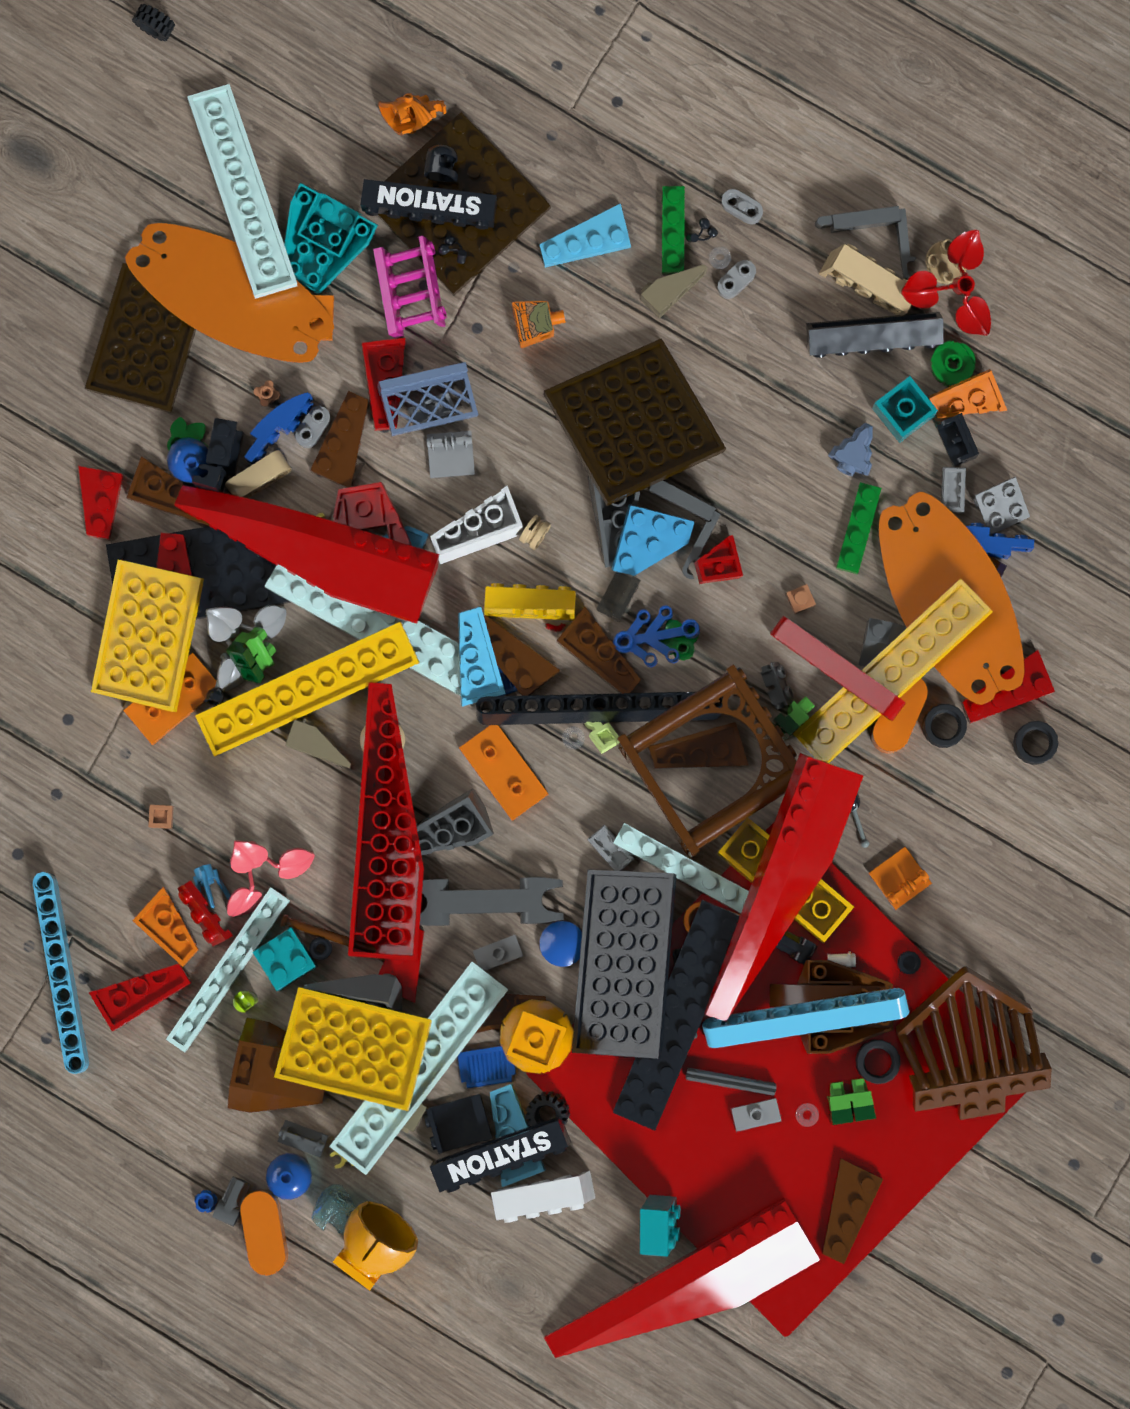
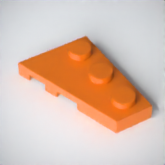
M990 369L928 396L929 400L938 410L935 415L937 418L954 417L960 413L964 416L965 414L972 413L982 414L990 411H1007Z
M162 887L132 920L182 967L199 950L165 887Z

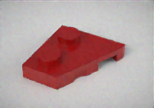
M733 535L728 536L694 563L699 584L739 579L743 576Z

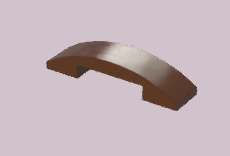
M770 984V1007L861 994L862 985Z

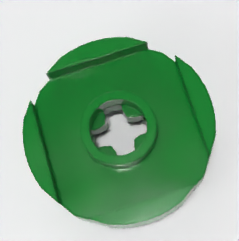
M947 341L939 345L930 360L933 376L946 387L970 378L976 364V358L971 348L964 343L960 344L954 341ZM948 359L959 362L956 365V369L948 367Z

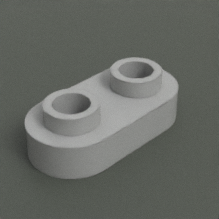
M736 189L727 190L722 196L721 204L726 212L747 224H756L761 220L763 208L759 202ZM730 200H735L736 205L732 206L728 202ZM754 211L756 215L750 217L747 213Z
M748 260L739 261L719 280L717 286L719 295L725 299H732L737 296L755 278V265ZM747 268L749 272L747 274H743L741 272V269ZM731 283L733 287L731 289H727L725 287V284Z
M322 406L313 407L298 427L295 438L301 447L311 448L315 446L330 424L331 417L326 408ZM316 414H322V419L316 420ZM305 432L310 433V437L307 439L302 437Z

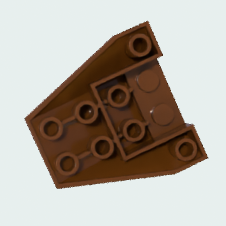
M806 960L797 985H862V993L893 989V984L830 960ZM893 1020L802 1034L800 1037L807 1054H829L892 1031Z
M246 1018L239 1039L229 1085V1109L252 1113L323 1104L325 1090L275 1078L274 1075L286 1031L271 1022Z

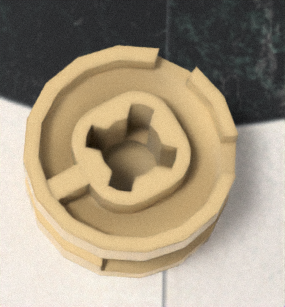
M536 514L524 529L519 541L528 543L531 549L536 550L545 538L546 533H548L551 523L548 521L543 522L541 517Z

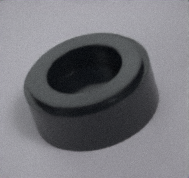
M912 951L901 953L897 959V967L904 974L917 972L921 965L919 956Z

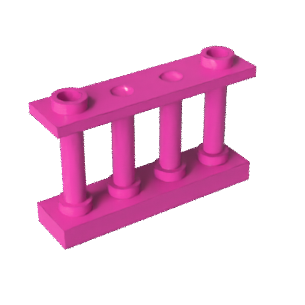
M424 236L419 237L420 247L395 254L389 253L382 247L373 249L388 334L395 339L404 337L403 330H405V327L434 320V323L440 327L446 326L445 319L447 314L445 307L441 303L433 259L435 248L433 243ZM422 256L424 268L396 276L393 274L392 266L394 263ZM426 277L427 290L401 297L397 295L396 287L398 284ZM430 298L432 311L406 318L400 315L402 305Z

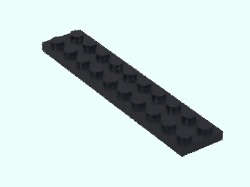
M701 901L668 979L662 1058H635L613 1113L654 1131L656 1130L703 1019L740 915L707 901Z

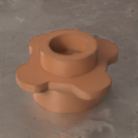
M270 380L266 381L263 386L254 389V395L259 397L261 400L260 404L264 407L280 398V393L274 389V383Z

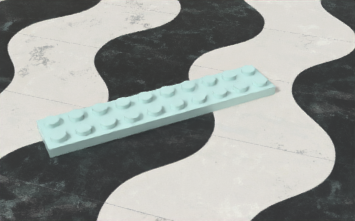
M230 84L187 96L254 298H260L296 287L297 281Z
M276 565L265 584V588L358 640L398 622H402L420 662L410 667V669L461 697L459 643L420 621L417 624L330 597L324 593V590L317 586L309 585L305 579L298 575H292L281 565Z
M471 962L428 1018L432 1020L409 1111L364 1101L329 1147L367 1175L508 989L475 963Z

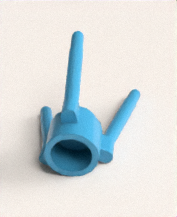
M211 864L194 869L195 876L193 879L195 886L200 893L201 887H205L212 909L215 905L209 885L214 883L213 879L216 880L229 900L231 895L219 877L217 869L213 870Z

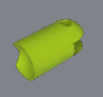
M240 991L233 999V1006L237 1011L245 1013L258 1002V997L251 991Z

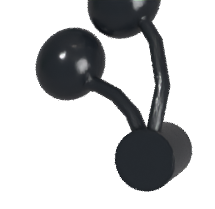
M701 218L699 220L701 227L699 235L689 233L686 236V240L688 242L709 240L711 237L714 238L718 235V230L714 227L709 228L710 221L707 218ZM703 229H708V238H699Z
M447 236L444 240L445 244H441L438 248L439 253L445 255L449 251H458L457 262L459 264L465 263L467 252L455 241L454 236ZM455 243L460 247L461 250L449 248V246H452Z

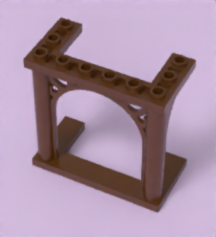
M734 664L727 668L725 673L629 735H621L617 738L616 742L628 764L631 763L678 835L677 841L689 859L699 853V848L783 796L797 762L795 750L790 744L788 746L782 739L785 737L778 725L774 727L770 721L772 715L766 706L761 707L757 701L760 698L753 686L748 687L745 682L747 679L745 673L740 667L736 668ZM731 695H738L740 698V705L735 711L728 708V699ZM723 697V707L717 708L714 703L720 702L719 698ZM745 704L747 705L746 712H750L749 717H744L741 713ZM709 713L730 715L746 724L754 733L759 743L761 769L758 778L745 795L687 831L638 753L695 717ZM757 728L762 729L761 734L756 733ZM766 747H773L771 750L778 753V755H768ZM772 759L778 760L783 764V769L773 772L767 768L766 763ZM767 774L770 777H775V779L771 781L769 778L768 782L765 783L763 776Z

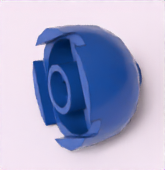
M191 437L182 438L173 443L167 456L168 468L173 476L182 482L192 483L193 476L204 477L207 475L208 471L200 469L199 465H208L206 463L208 447L202 441Z
M295 1153L277 1156L271 1161L266 1171L268 1188L275 1196L281 1199L292 1200L302 1196L312 1183L310 1164L304 1157Z

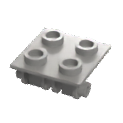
M471 431L427 434L430 478L475 475Z
M1016 477L976 494L975 499H973L975 506L980 509L986 527H990L989 535L1030 517Z

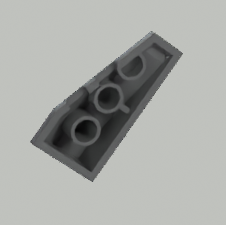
M588 476L591 502L605 568L612 567L629 504L637 506L640 492L638 491L606 506L591 477Z
M869 618L866 624L858 665L867 666L907 627L893 622Z
M474 789L455 798L416 824L421 855L445 849L446 851L452 850L460 846H473L494 834L486 807Z
M372 974L306 984L304 986V989L402 1012V986L397 978L391 974Z

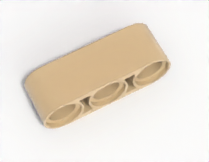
M276 450L232 477L225 483V486L231 495L251 498L287 475L292 468L281 451Z

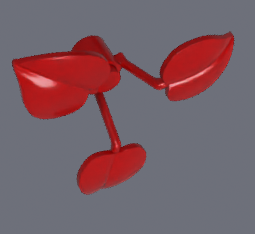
M971 230L953 239L947 251L948 260L953 264H958L957 268L962 276L956 277L951 285L936 287L937 279L929 271H918L909 277L901 289V294L909 304L922 309L930 308L937 304L939 300L937 291L953 289L956 294H964L962 301L964 305L960 306L955 313L957 326L965 333L987 336L991 329V315L987 303L978 296L970 298L967 302L968 296L971 295L970 292L975 287V282L971 276H968L967 272L965 273L963 268L966 270L977 268L982 263L984 257V248L979 230Z

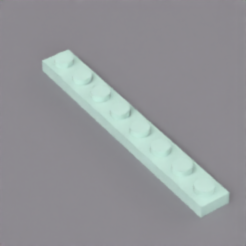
M625 823L623 824L613 844L666 873L676 874L678 880L741 914L749 891Z
M270 887L168 1035L167 1041L183 1052L188 1050L252 957V952L257 950L290 902L288 898Z

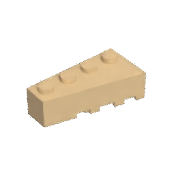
M844 244L830 252L819 275L825 278L827 274L836 278V284L842 287L845 285L855 288V294L865 298H874V304L895 315L907 314L911 304L901 294V289L907 282L906 279H900L895 276L896 273L893 270L879 266L874 258L863 256L853 245Z

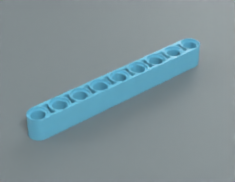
M40 872L33 879V889L63 1061L68 1072L77 1074L84 1072L88 1068L89 1057L57 878L53 874ZM44 877H48L50 880V885L46 889H43L40 885ZM48 899H52L54 907L48 912L44 904ZM55 921L58 925V930L51 934L48 926L51 922ZM55 944H59L62 948L61 954L57 957L52 952ZM60 966H63L66 970V974L62 979H59L56 975V970ZM63 989H67L70 993L69 999L65 1002L60 998V993ZM68 1011L74 1016L71 1024H67L64 1020V1015ZM71 1034L76 1035L78 1038V1042L74 1047L68 1043V1038ZM76 1056L82 1061V1065L78 1070L72 1066V1060Z
M893 988L731 1014L727 1021L712 1017L706 1019L702 1023L707 1045L711 1048H719L897 1020L906 1017L910 1011L905 991L901 988Z

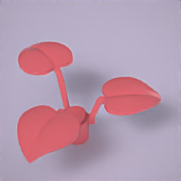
M235 840L230 865L234 872H248L250 887L249 889L241 887L232 893L227 903L226 910L228 915L236 917L255 911L263 899L262 893L259 890H254L253 868H258L263 862L267 861L274 868H279V877L292 879L300 876L310 867L315 857L314 852L303 848H293L283 853L279 858V863H275L268 857V852L262 845L254 841Z

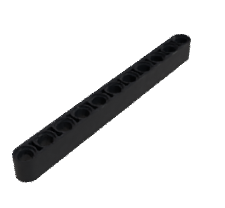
M695 692L486 696L478 699L476 702V716L478 722L482 725L649 722L670 709L663 706L669 705L673 707ZM723 697L719 698L720 702L714 703V705H717V708L723 707ZM623 706L626 707V709H619L618 707ZM596 707H603L604 709L598 710ZM551 708H557L558 710L552 711V710H550V709H551ZM506 709H512L513 711H511V712H506L505 710H506ZM709 713L695 717L692 720H716L722 714Z

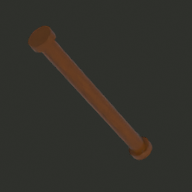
M284 914L281 927H292L349 947V937L290 918L288 914ZM355 940L354 948L368 953H376L374 946Z

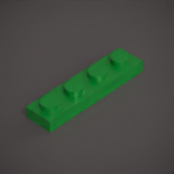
M685 186L662 187V275H672L684 271Z
M862 482L859 483L836 569L858 575L882 488Z

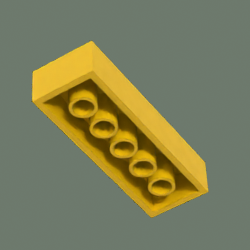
M747 818L717 854L752 883L770 835L751 819ZM821 879L795 917V920L823 943L854 906Z

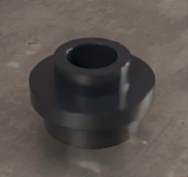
M321 937L315 938L309 946L310 954L318 960L328 958L332 952L331 942ZM319 944H323L325 946V951L323 953H319L317 951V946Z

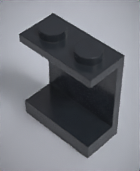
M215 418L206 463L214 467L222 466L228 475L236 476L244 432L236 430V421Z
M481 1093L427 1108V1114H424L427 1128L431 1127L433 1136L430 1137L432 1148L437 1150L438 1154L493 1138Z

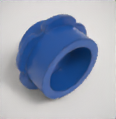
M203 1190L201 1193H198L194 1200L197 1210L200 1212L206 1211L207 1213L212 1212L215 1209V1204H217L216 1195L212 1194L210 1190Z

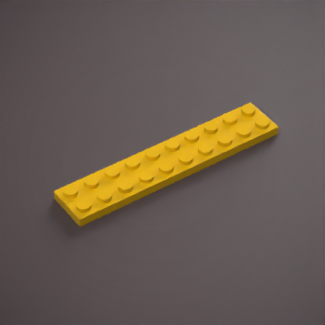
M959 579L861 671L900 698L993 611L962 579ZM843 687L793 734L814 758L830 763L882 714Z
M398 622L197 714L195 717L215 757L369 686V682L377 683L420 662L402 622Z

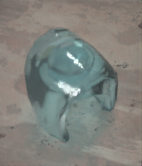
M332 1184L318 1196L311 1218L321 1230L324 1231L326 1224L329 1222L337 1229L339 1234L343 1235L345 1224L356 1206L342 1185Z

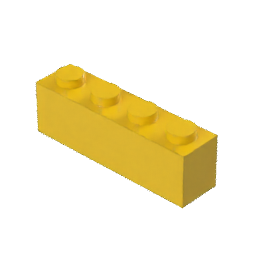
M491 583V587L486 586L484 614L488 617L573 621L575 619L576 591H572V588L567 586H560L558 590L549 589V586L537 585L536 589H531L523 584H514L513 588L504 587V584Z

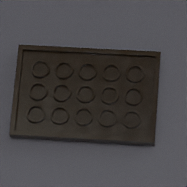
M122 263L85 390L172 413L196 329L179 319L158 302L135 278L126 263Z

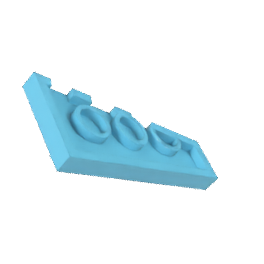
M621 203L540 244L545 268L631 248Z
M476 607L459 612L461 706L463 707L476 703L482 697L503 695L505 691L482 608Z
M513 1083L490 1092L496 1138L529 1127ZM529 1160L524 1162V1165L518 1169L511 1170V1168L502 1170L501 1185L504 1187L545 1171L542 1160L538 1162Z

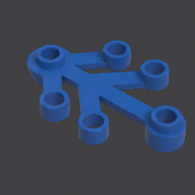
M662 606L659 609V614L646 632L636 635L642 625H646L651 621L650 613L647 610H640L627 631H621L616 634L613 644L618 652H632L641 658L647 667L656 666L658 659L654 653H647L638 644L647 643L663 654L669 663H676L680 659L678 651L674 648H669L659 640L681 636L694 639L700 633V626L695 620L688 619L683 622L681 627L658 631L665 621L673 617L672 609L669 606ZM664 610L670 611L668 616L662 615ZM647 614L648 617L646 620H640L641 615ZM690 627L695 628V632L692 634L687 632ZM623 640H629L628 645H621ZM676 653V657L669 659V654ZM654 657V661L647 663V658Z

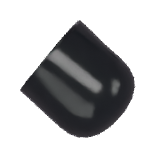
M443 144L430 147L426 154L424 176L429 180L438 182H457L458 174L453 170V166L458 160L457 152L452 147Z

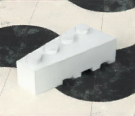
M506 486L501 489V492L493 497L490 496L484 500V503L475 509L469 510L463 517L457 521L454 520L430 537L435 552L440 554L439 563L443 564L517 537L523 533L524 529L509 488Z
M590 1171L582 1172L575 1177L566 1175L555 1178L553 1181L547 1179L534 1182L532 1185L523 1184L491 1192L496 1220L504 1219V1223L517 1221V1216L526 1215V1219L539 1217V1212L548 1211V1215L562 1212L561 1208L570 1207V1211L584 1208L583 1204L595 1199Z

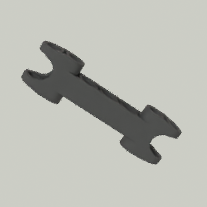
M526 877L520 878V889L449 891L448 879L423 880L422 894L427 899V907L420 915V925L448 926L450 925V914L520 913L521 924H543L564 920V913L545 909L542 904V896L548 890L563 887V880Z

